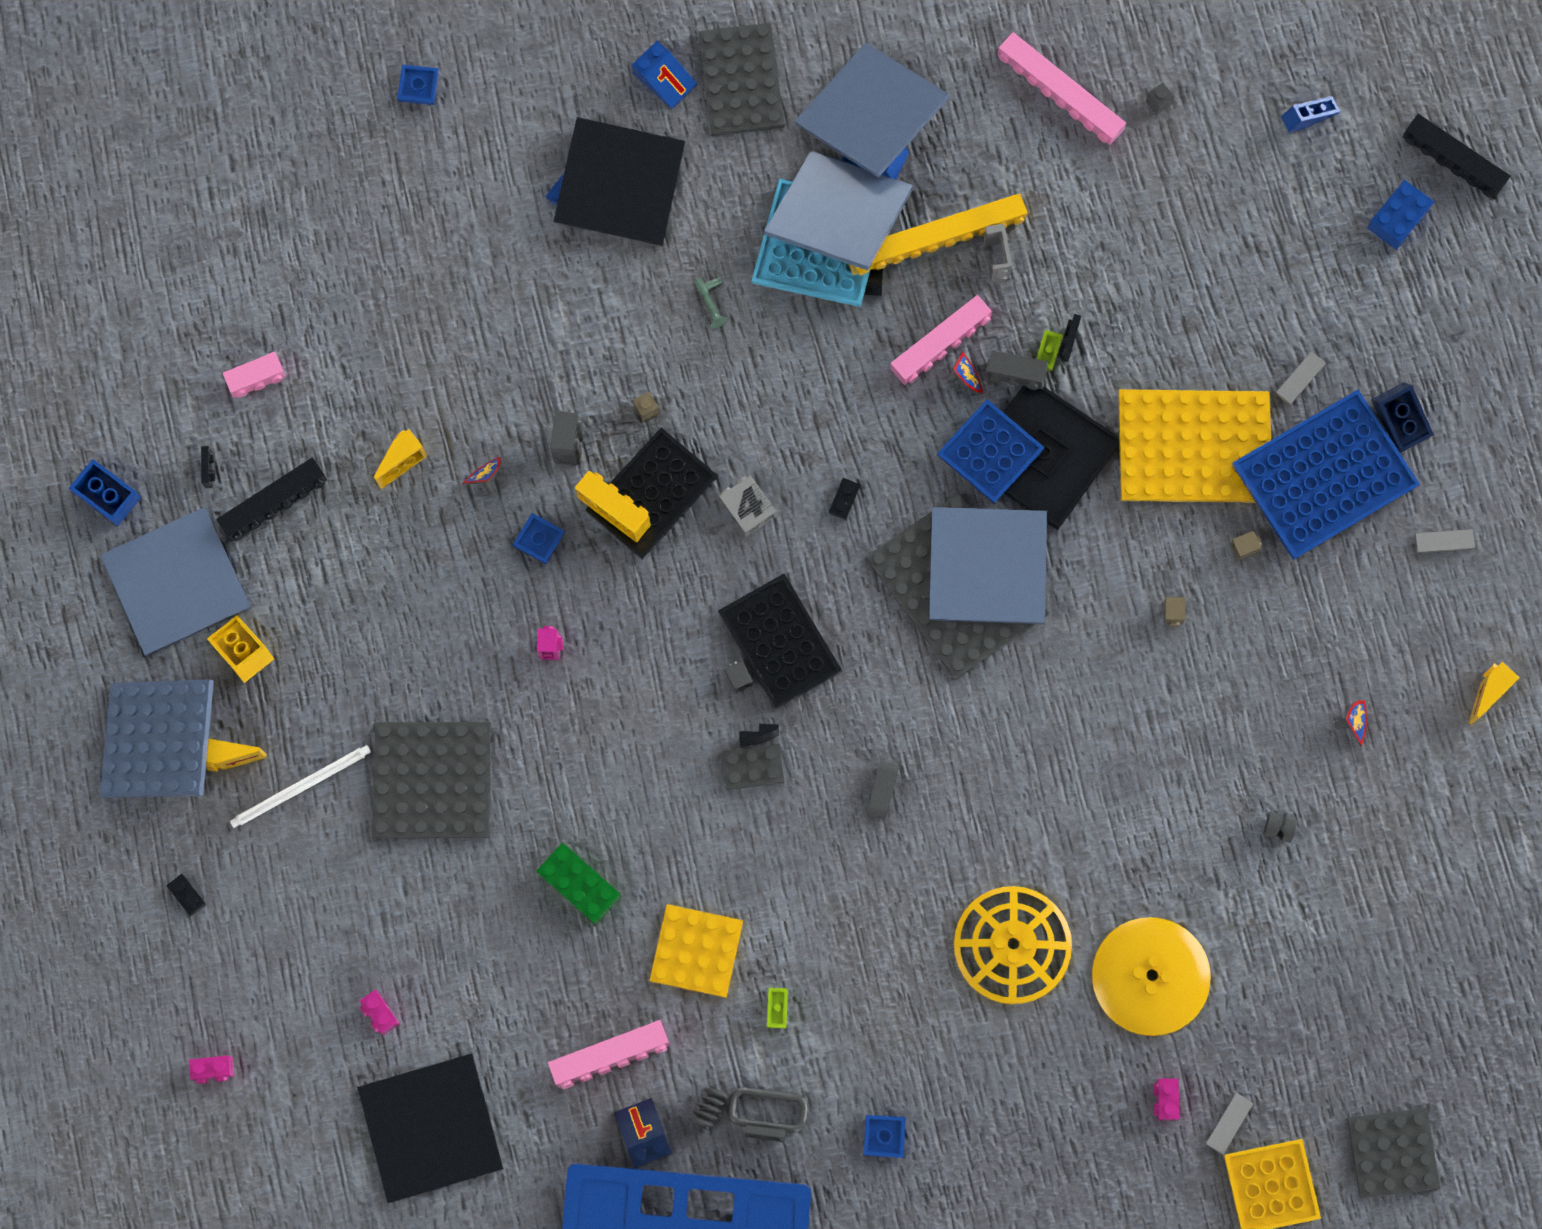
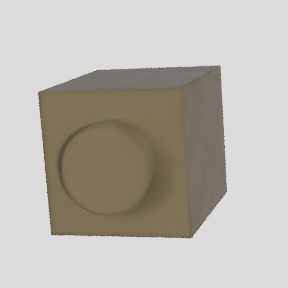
M650 391L633 400L634 407L642 422L659 414V408Z
M1252 531L1232 539L1230 545L1237 561L1259 553L1262 542L1260 537Z
M1166 597L1164 600V623L1171 627H1178L1185 621V597Z

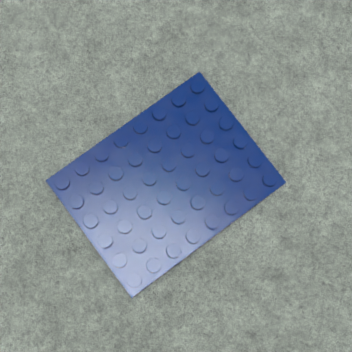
M1359 390L1354 391L1231 464L1292 560L1302 556L1420 485Z

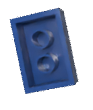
M1404 179L1370 221L1367 229L1398 250L1428 213L1435 201Z
M94 459L90 461L69 487L74 495L117 527L141 499V496L134 489Z

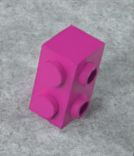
M543 626V629H538L537 653L539 658L542 660H559L560 650L563 651L562 635H559L558 630L554 629L553 626Z
M376 989L359 1000L362 1004L359 1007L365 1017L370 1016L373 1021L370 1024L376 1033L380 1031L381 1034L385 1035L400 1025Z
M229 1055L189 1060L190 1080L196 1081V1084L208 1083V1080L216 1079V1082L228 1081L230 1077H234L233 1057Z
M1157 1079L1156 1083H1153V1095H1156V1103L1153 1106L1154 1115H1157V1120H1179V1079Z

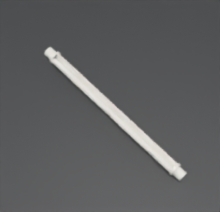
M368 745L362 748L359 747L348 755L236 815L234 819L230 820L233 828L239 825L242 826L244 823L365 758V755L371 753Z

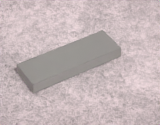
M1311 351L1275 395L1290 406L1324 367L1326 362Z
M1473 529L1416 533L1414 535L1417 554L1471 550L1475 548Z
M1235 1093L1205 1144L1223 1155L1253 1103Z

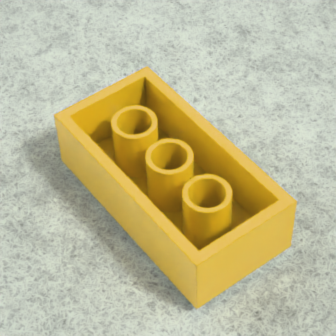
M588 471L575 486L577 498L637 543L651 526L649 512L642 506H639V508L633 504L634 501L629 496H622L618 493V488L613 484H606L600 474L597 472L593 474L591 471Z

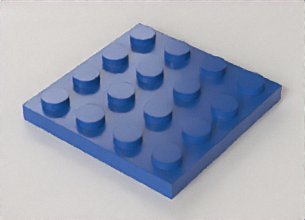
M986 399L937 453V456L995 504L1045 447Z

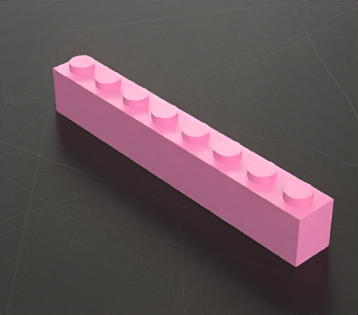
M1014 32L1001 44L998 49V56L1002 62L1011 65L1017 74H1022L1026 77L1032 86L1036 85L1041 89L1043 95L1051 97L1058 107L1067 110L1073 119L1082 122L1083 126L1088 131H1093L1097 134L1102 142H1107L1111 145L1124 131L1126 126L1124 120Z

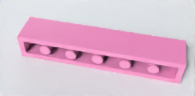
M976 295L891 362L890 369L904 385L908 382L913 383L919 377L918 374L922 371H928L933 366L932 363L937 359L939 361L948 354L947 351L951 348L956 349L961 345V340L966 336L968 338L971 337L980 325L985 326L989 323L992 314L991 309Z

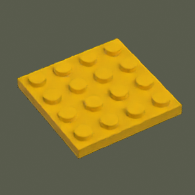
M667 904L649 981L727 998L743 920Z
M1303 1139L1223 1155L1240 1229H1273L1321 1219Z

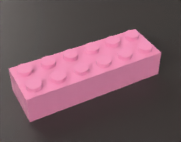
M661 1020L550 1061L548 1065L556 1086L564 1090L574 1086L573 1082L578 1080L586 1082L593 1079L592 1075L607 1074L615 1066L619 1068L630 1065L629 1061L637 1059V1061L647 1059L649 1057L648 1054L652 1052L656 1054L667 1051V1047L670 1044Z

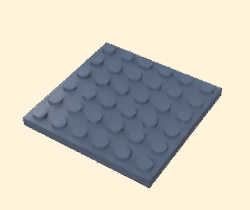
M213 680L111 683L100 797L203 796Z

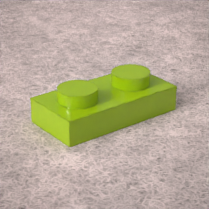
M1045 330L1036 359L1047 361L1048 370L1052 371L1063 335Z
M768 988L767 1028H787L788 988Z

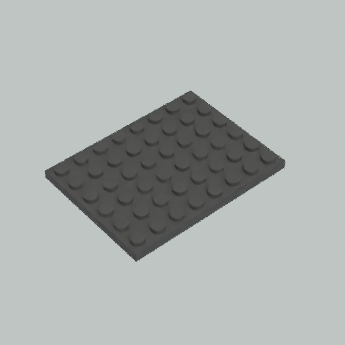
M959 493L939 506L945 508H970ZM931 511L869 554L866 560L954 679L957 680L1035 624L929 620ZM1045 609V617H1046V616L1049 615V613H1048V611Z

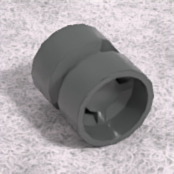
M1270 811L1263 835L1270 838L1278 836L1281 841L1291 843L1296 829L1297 818L1290 816L1282 818L1281 814Z

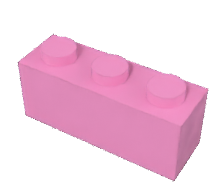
M276 352L223 372L233 398H242L248 392L262 390L266 385L279 383L286 377Z

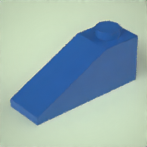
M1331 96L1293 105L1281 116V119L1290 133L1305 129L1340 113V110Z

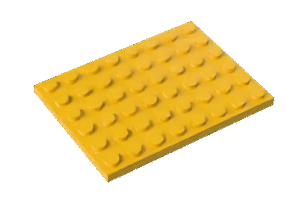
M1119 389L1121 501L1256 503L1231 464L1271 440L1270 391Z

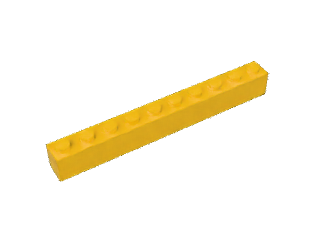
M1019 193L888 235L869 270L875 268L880 270L890 263L898 264L909 257L911 259L917 258L921 253L927 251L932 253L943 246L951 247L961 240L966 242L974 236H984L987 226L1004 224L1006 228L1011 224L1019 225L1025 221L1028 211ZM848 264L852 275H864L869 272V270L867 271Z

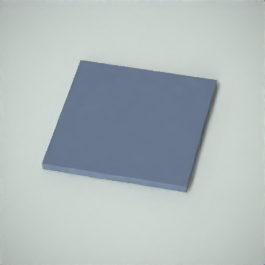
M865 42L795 120V124L879 178L950 97L945 91Z
M810 151L764 232L766 236L868 271L911 194L913 185L884 175H880L878 178L863 168Z
M206 507L101 554V558L146 657L251 609Z
M932 507L929 620L1045 624L1047 511Z

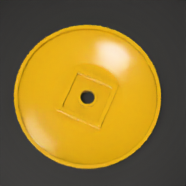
M1139 918L1120 925L1103 940L1093 961L1092 985L1100 1007L1118 1026L1139 1035L1161 1036L1183 1028L1201 1011L1210 989V967L1202 946L1190 932L1166 919ZM1154 970L1158 975L1157 980L1150 981L1147 978V972Z

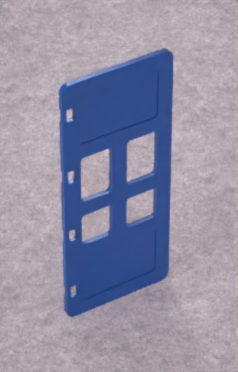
M575 1163L570 1165L567 1170L562 1229H808L811 1188L806 1184ZM644 1185L672 1187L674 1189L673 1212L671 1216L649 1215L641 1212L642 1189ZM697 1189L733 1193L732 1220L726 1222L688 1218L689 1190Z

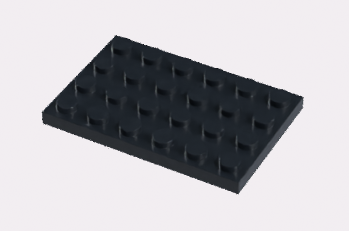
M661 427L610 482L618 488V493L622 496H629L634 501L633 504L638 508L642 506L649 512L651 526L637 543L589 506L585 511L643 560L718 478V475Z
M785 573L718 610L719 615L775 710L842 672L841 667Z

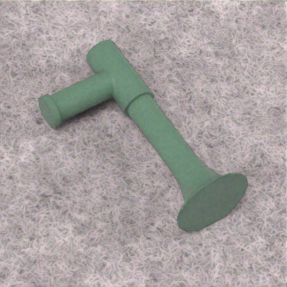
M717 277L707 283H704L702 278L695 280L694 283L712 316L710 327L718 328L723 326L728 321V318L722 317L717 312L708 292V289L722 285L721 278Z

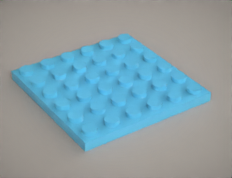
M779 179L767 226L793 181ZM764 233L752 277V284L861 307L870 270L864 275H852L847 263L766 236Z

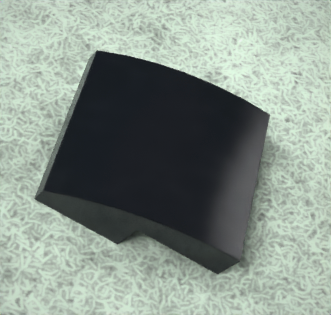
M759 724V732L740 731V746L761 744L779 736V724Z

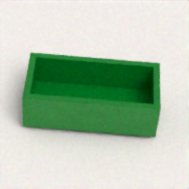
M563 842L536 870L543 880L595 926L622 897L615 888Z

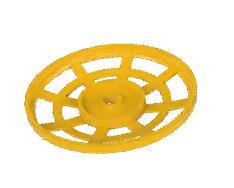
M1000 887L980 895L965 909L955 931L954 954L962 976L979 994L999 1003L1024 1004L1045 996L1063 978L1071 959V934L1063 914L1047 897L1037 891L1024 887ZM1010 892V903L998 905L988 912L979 904L993 895ZM1018 892L1032 895L1042 900L1048 906L1039 913L1030 906L1019 904ZM974 909L981 916V919L975 927L972 939H960L964 922ZM1010 909L1009 921L1000 924L992 916L999 911ZM1018 909L1034 915L1035 918L1028 925L1018 921ZM1053 911L1063 926L1066 942L1054 941L1052 929L1046 920ZM987 922L994 929L990 939H978L982 926ZM1040 923H1042L1047 932L1048 941H1041L1036 938L1033 930ZM1010 939H1016L1019 942L1017 949H1010L1008 947ZM960 947H972L974 958L981 969L973 978L963 963ZM978 947H990L993 958L986 965L980 957ZM1037 948L1048 949L1047 957L1042 966L1033 959ZM1054 949L1066 950L1063 965L1057 976L1052 980L1045 970L1052 961ZM998 964L1008 967L1009 979L1000 977L991 970ZM1026 964L1035 972L1028 977L1017 979V968ZM987 975L998 983L1009 985L1008 997L993 994L978 983ZM1038 977L1047 985L1044 989L1032 995L1016 997L1017 985L1027 984Z

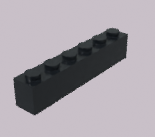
M1419 113L1402 136L1408 144L1415 145L1424 155L1431 156L1439 165L1446 166L1454 175L1462 177L1470 186L1477 187L1487 197L1495 199L1511 177V175Z
M312 457L216 520L231 542L234 540L238 541L248 531L259 528L265 520L273 519L282 509L290 508L296 500L307 497L313 489L321 488L325 481H327V478Z

